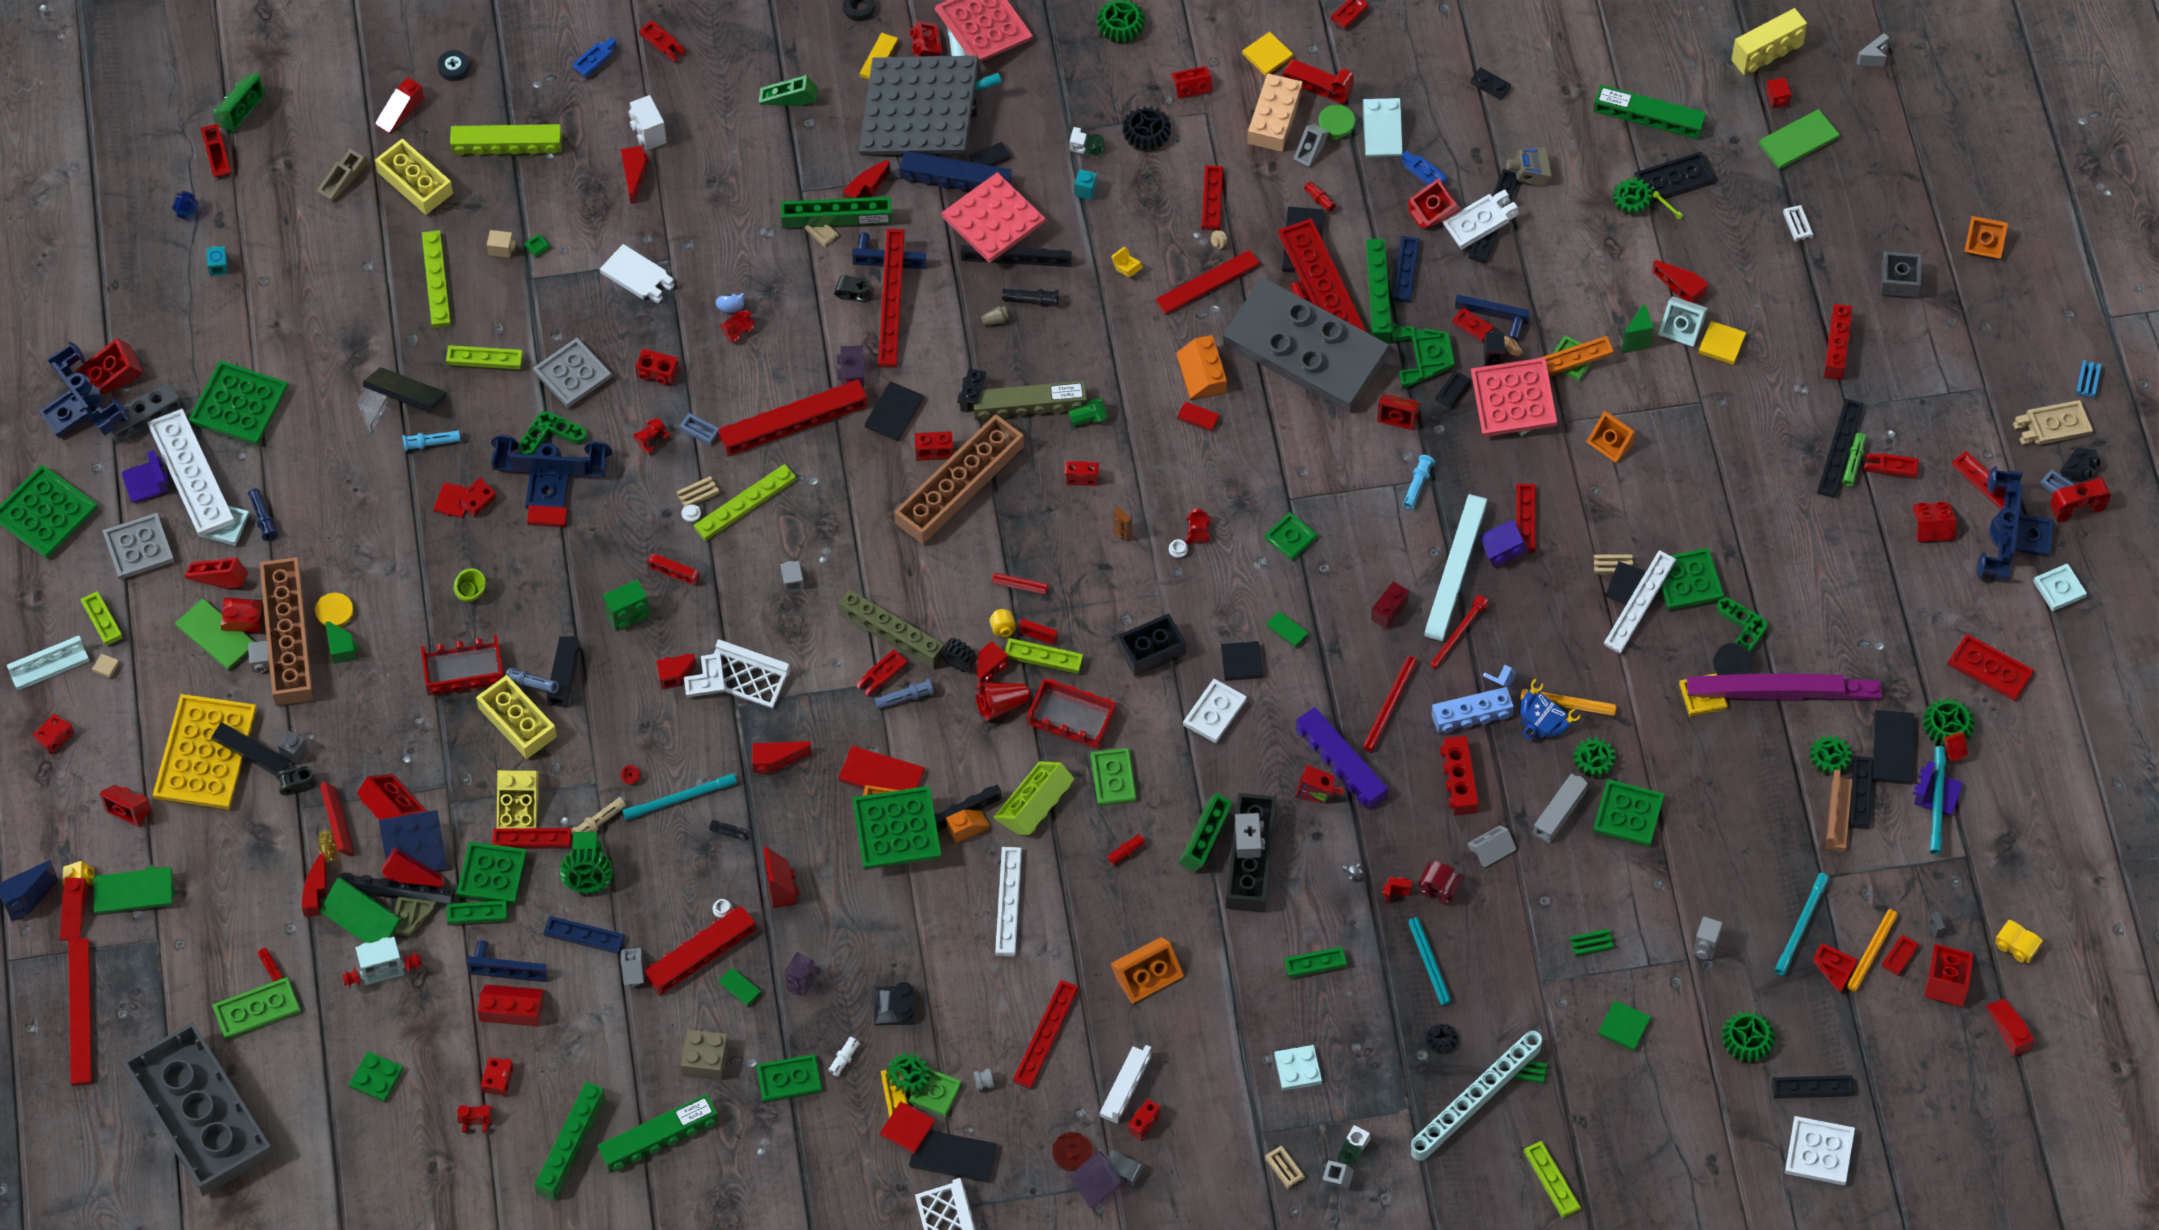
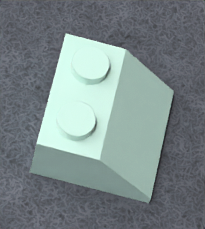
M1672 297L1668 301L1658 335L1694 346L1708 308Z

